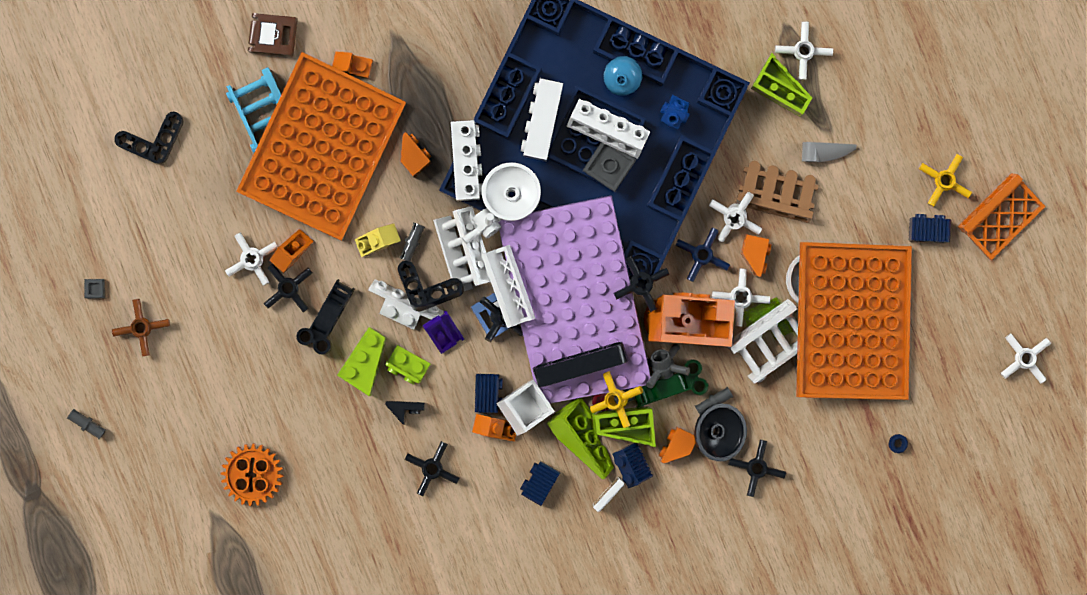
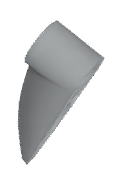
M803 142L802 162L835 160L856 150L857 145Z

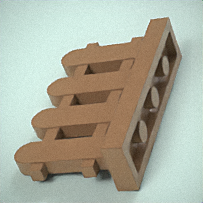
M751 161L748 167H744L743 172L746 173L744 186H739L738 191H742V193H738L735 204H740L746 193L750 192L761 197H753L746 208L805 223L811 221L813 211H809V209L814 208V204L811 203L813 191H817L819 185H815L816 178L813 175H807L804 181H799L794 170H789L784 177L778 175L779 169L774 165L769 166L767 172L760 171V164L757 161ZM758 176L765 178L762 190L755 189ZM776 181L783 182L781 195L774 194ZM795 186L802 187L799 200L792 198Z

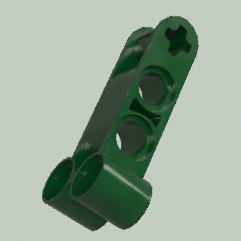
M691 359L684 364V367H688L690 363H696L698 365L696 373H689V375L676 373L668 379H659L653 388H648L646 385L641 386L644 402L640 394L635 396L636 408L688 390L697 395L706 393L708 383L705 379L698 377L702 371L701 363ZM697 381L704 383V389L700 392L694 389V384Z

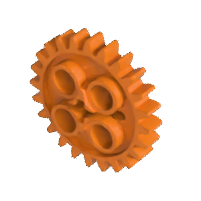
M255 443L252 444L251 449L248 444H244V450L239 446L237 447L238 453L231 451L232 458L226 457L225 459L228 464L222 465L226 471L220 473L226 476L225 479L221 480L222 483H227V486L223 489L231 490L228 496L234 494L236 495L234 498L235 502L241 499V505L248 501L249 506H252L253 501L256 502L257 506L260 505V499L264 503L268 502L267 496L274 498L272 491L279 492L276 485L283 484L278 478L284 477L283 474H279L283 467L277 466L281 460H274L276 453L270 455V448L263 451V445L256 449ZM252 457L255 459L253 473L257 475L252 481L253 492L250 491L251 476H248V473L252 471ZM241 459L247 461L248 466L245 470L239 467ZM260 460L265 461L267 464L265 471L258 468ZM239 479L246 481L247 486L245 489L239 488ZM260 479L266 483L264 490H260L257 487V481Z

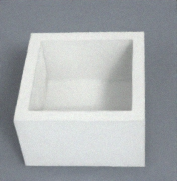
M534 379L496 403L517 436L527 432L555 412Z

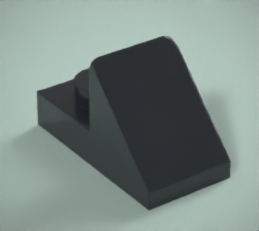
M385 402L387 408L403 425H405L406 410H409V414H420V410H425V402Z

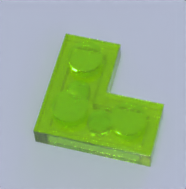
M778 298L771 299L770 304L762 303L743 312V318L747 326L749 327L779 306ZM783 319L778 323V328L784 336L793 332L787 319Z

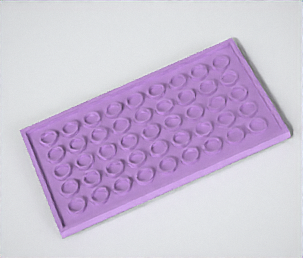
M612 195L533 211L529 216L517 221L501 220L498 222L501 226L499 231L503 247L507 245L511 247L535 315V319L521 323L532 376L536 384L537 381L532 369L533 367L612 343L623 342L629 360L618 366L539 387L549 404L608 393L609 390L603 377V373L608 371L611 373L616 389L624 390L645 386L651 374L633 292L617 300L613 294L629 286L630 278ZM509 270L510 278L513 279V274ZM516 289V290H515L516 296L520 298V293H519V291ZM522 307L524 317H528L526 310Z

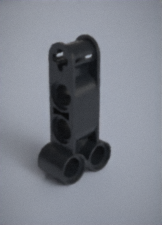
M338 279L309 329L302 328L297 332V341L302 345H311L313 343V349L316 353L321 355L328 354L332 349V343L328 337L349 302L355 288L344 285ZM337 288H340L341 290L347 292L348 294H345V293L339 291ZM305 331H308L311 335L308 342H303L301 339V335ZM320 341L327 342L328 347L325 351L318 349Z

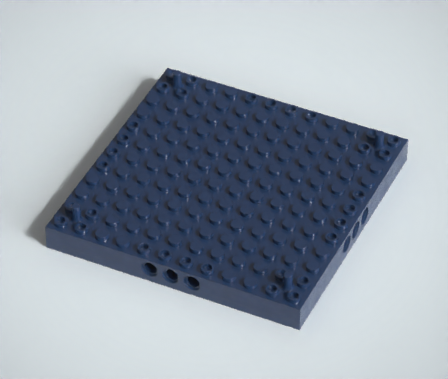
M531 0L473 119L475 125H479L480 137H476V145L480 144L481 156H477L478 164L482 165V176H479V183H483L488 173L495 167L505 163H519L532 170L540 183L541 196L534 211L612 195L625 259L633 256L639 271L652 275L660 270L750 82L580 0ZM619 56H627L634 59L642 70V81L639 88L627 96L613 94L607 89L604 82L603 73L606 65ZM540 78L563 83L547 162L524 157V152L521 151L522 141L527 140L528 133L525 132L526 123L531 121L532 114L529 113L530 105L536 99V95L533 94L535 83H539ZM672 95L690 103L687 111L690 115L686 123H681L678 129L669 127L661 121L663 115L660 112L665 102H669ZM579 99L588 101L600 109H606L611 114L623 117L629 122L643 126L646 130L650 131L638 159L635 158L636 162L616 192H613L583 172V169L601 142L567 127ZM452 162L439 191L456 200L454 163ZM510 192L508 194V196L511 198H513L516 195L515 192ZM480 195V200L459 201L470 207L472 206L478 211L486 209L482 195ZM627 264L629 278L631 279L633 274ZM640 278L636 286L637 288L645 289L647 283Z

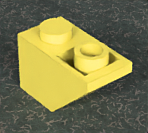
M394 223L376 228L355 239L361 257L401 241Z

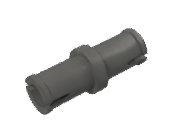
M413 223L399 258L408 262L411 261L416 247L420 245L418 242L425 228L424 226Z
M727 386L715 395H709L708 399L695 405V408L700 415L709 406L724 403L734 396Z
M73 409L67 417L68 420L80 426L82 431L86 430L99 440L106 431V429L93 422L92 418L85 417L76 409Z

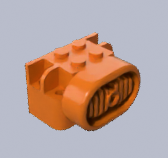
M673 292V295H662L654 300L657 306L656 310L650 312L649 308H646L644 326L649 334L648 341L732 347L735 300L710 298L709 294Z

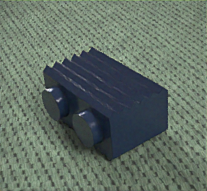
M915 214V217L909 219V241L950 242L951 219H946V215H934V218H927V214Z
M476 373L475 412L498 413L499 407L496 403L502 400V397H499V390L503 389V378H499V374Z
M638 443L630 444L612 453L614 462L618 466L623 476V482L627 485L628 489L653 477Z
M540 461L539 464L534 463L530 470L531 478L529 481L525 479L520 489L522 490V496L542 506L560 471Z

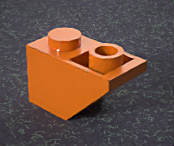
M405 132L402 139L401 163L413 177H416L431 164L429 160L431 155L425 148L421 150L417 146L419 141L413 134L408 135Z
M746 234L741 255L755 277H761L762 274L766 273L767 263L764 262L766 255L769 256L771 244H768L769 239Z
M476 414L473 433L515 442L516 433L507 420Z
M677 426L675 430L671 429L667 437L670 441L667 447H662L658 455L661 457L660 462L667 463L690 455L695 445L694 435Z

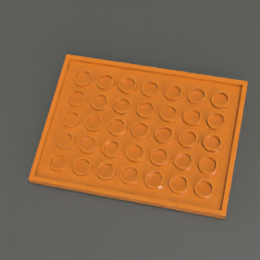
M301 52L236 192L342 241L406 102Z
M800 242L796 397L909 400L912 246Z

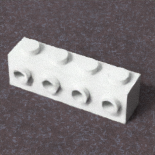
M541 78L539 83H535L533 94L536 95L535 102H531L529 109L532 118L531 121L526 123L525 132L528 133L527 140L522 141L521 146L524 157L547 162L563 83Z
M581 99L578 100L567 125L571 129L637 159L650 133L643 126L635 125L623 117L613 115L608 110L600 109L592 105V103Z
M474 120L451 122L456 201L480 200L483 183H479V176H482V165L478 164L477 156H481L480 144L476 145V137H480L479 125H475Z

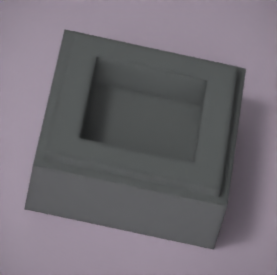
M84 279V298H105V279Z

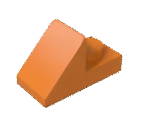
M336 51L332 67L350 75L369 79L373 59L356 56L350 52Z

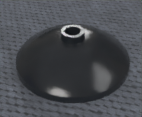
M723 403L714 404L706 408L698 417L694 429L697 448L706 458L714 461H726L736 456L744 446L747 436V426L741 412L734 406Z

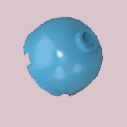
M619 56L611 60L606 65L603 73L607 89L619 96H627L634 93L642 81L641 67L634 59L627 56Z

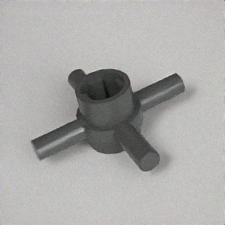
M673 344L669 352L662 349L657 350L651 355V359L647 358L648 365L652 367L654 372L646 383L648 388H653L658 379L672 377L674 372L689 375L690 368L675 365L673 358L680 349L678 344Z

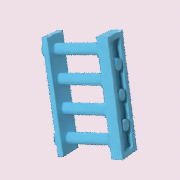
M269 67L261 70L263 73L261 79L234 91L230 85L226 86L229 91L226 92L230 103L234 102L253 142L250 144L253 153L258 146L254 132L265 128L271 116L250 126L246 115L271 103H278L282 94ZM262 86H269L272 93L268 97L244 108L241 107L238 100L239 97Z

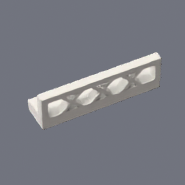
M510 245L482 254L481 256L507 328L535 319ZM502 251H505L507 261L503 259ZM509 270L513 274V279H511L509 276ZM516 289H517V290L519 291V293H520V298L516 296V293H515V290H516ZM522 307L526 310L528 317H524Z

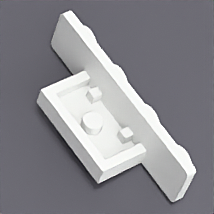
M375 279L369 287L370 292L385 298L379 314L413 330L421 315L431 320L438 315H443L444 311L440 310L437 306L420 312L413 310L404 291L395 289L383 281ZM415 297L417 304H421L420 298Z

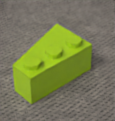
M771 53L751 89L801 117L811 102L812 97L793 78L785 66L776 59V56Z
M369 327L337 376L366 395L371 396L387 337Z
M649 406L624 409L631 425L623 428L616 410L592 413L593 430L597 435L656 447L653 411Z

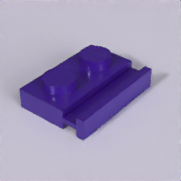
M444 311L445 314L438 315L422 325L441 354L455 346L459 340H464V337L447 311Z

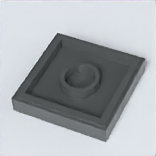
M601 142L583 169V172L613 192H616L636 162V159Z

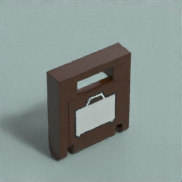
M252 13V18H256L258 21H251L248 44L255 45V47H248V52L293 56L298 19L289 16ZM284 26L290 28L288 45H282Z

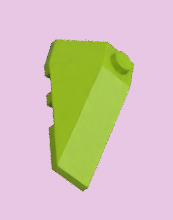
M576 398L557 411L547 422V425L561 443L603 480L614 467L606 447L601 444L598 435L593 430L591 410L582 398Z

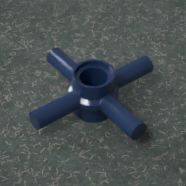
M711 228L704 244L697 247L678 239L675 246L691 253L695 261L687 280L694 282L701 266L708 263L725 271L728 270L730 264L714 257L711 249L719 232L717 229ZM699 250L707 252L708 257L706 260L698 258Z

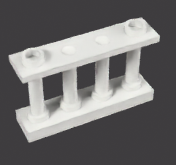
M472 206L453 211L455 219L447 216L433 220L450 277L460 279L463 283L464 291L473 289L471 284L473 281L475 286L491 282L481 256L486 253L481 235L467 244L462 240V237L477 228V225L472 220L475 216ZM456 226H457V228H458V232H459V235H460L459 238H457V234H456V231H455V228H454V227H456ZM460 245H463L466 256H463ZM467 263H468L469 268H470V271H471V274H470V275L468 274V271H467V267H466V264H467Z
M789 299L733 337L732 347H728L734 354L736 352L741 354L752 371L748 378L754 384L765 380L769 373L797 354L798 341L790 346L778 328V323L783 319H787L798 336V322L793 316L797 308ZM767 330L772 331L784 349L775 357L762 339V334ZM752 341L756 342L768 360L761 367L757 366L746 349V345Z

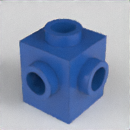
M672 95L669 102H665L660 112L663 113L661 121L669 127L678 129L681 123H686L690 115L687 112L690 103Z

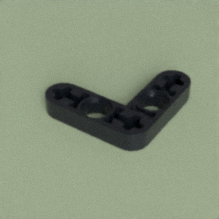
M177 112L168 113L154 143L126 131H119L115 135L114 141L118 147L156 164H163L169 157L184 120L182 115ZM177 116L179 122L178 124L174 123L172 127L175 132L173 133L171 130L165 129L166 126L171 127L172 125L170 118ZM164 133L171 134L172 138L169 143L162 142L161 137ZM127 135L126 139L133 142L132 149H129L131 145L124 142L121 145L122 141L119 138ZM140 142H144L146 145V150L143 153H139L136 150V146ZM158 143L162 146L168 147L167 150L162 149L161 151L163 158H158V160H156V156H154V153H158L161 149V147L157 146Z
M402 261L398 265L399 276L411 307L415 311H424L461 296L464 292L463 283L458 278H451L423 289L415 266L411 261ZM407 267L411 275L410 277H407L404 270ZM411 282L418 283L417 288L413 290L408 289V285ZM456 285L457 290L454 291L452 286ZM435 291L442 292L441 297L437 299L433 298L432 294ZM417 294L419 295V298H420V300H421V304H419V305L417 304V301H416V298H415L414 295H417Z

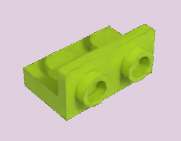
M397 345L385 365L389 367L387 371L396 376L398 373L404 375V380L414 385L415 382L420 384L431 363Z

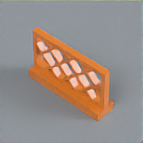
M1011 173L957 226L989 260H992L1046 207L1024 184L1023 179L1018 174ZM1018 186L1024 190L1023 198H1014L1015 189ZM1004 200H1010V212H1001V203ZM1014 201H1023V212H1014ZM1027 201H1034L1038 207L1033 212H1027ZM990 214H997L996 225H987V217ZM1001 214H1010L1009 225H1000ZM1014 214H1023V221L1020 225H1013ZM977 227H983V239L976 238L972 234ZM987 227H996V239H987ZM1000 228H1009V236L1006 239H1000ZM987 241H996V248L990 254L986 249Z

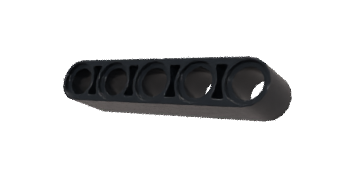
M616 342L543 363L532 369L538 387H544L618 366L629 360L623 342Z

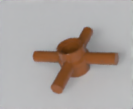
M134 299L132 301L136 319L133 320L131 326L112 329V335L114 337L132 333L135 337L139 338L142 357L149 356L147 336L153 329L169 327L170 320L150 322L148 319L143 318L140 299ZM141 322L145 325L143 333H139L137 330V325Z

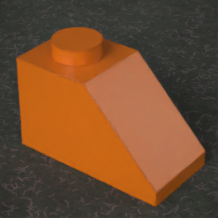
M299 229L277 248L269 261L284 273L295 264L314 241Z

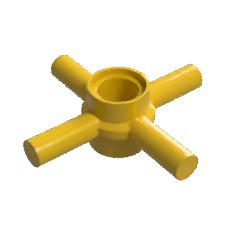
M956 154L948 169L940 172L924 163L920 165L919 170L934 178L937 187L929 199L928 205L934 207L943 191L951 189L966 198L970 197L972 192L956 183L954 175L963 159L962 156ZM942 176L949 178L948 186L942 184Z
M610 371L603 373L609 393L605 396L604 401L590 406L591 412L596 413L605 408L616 410L623 428L631 426L624 407L627 405L628 399L643 393L642 387L638 386L624 392L623 390L616 389ZM615 395L619 399L618 404L614 400Z

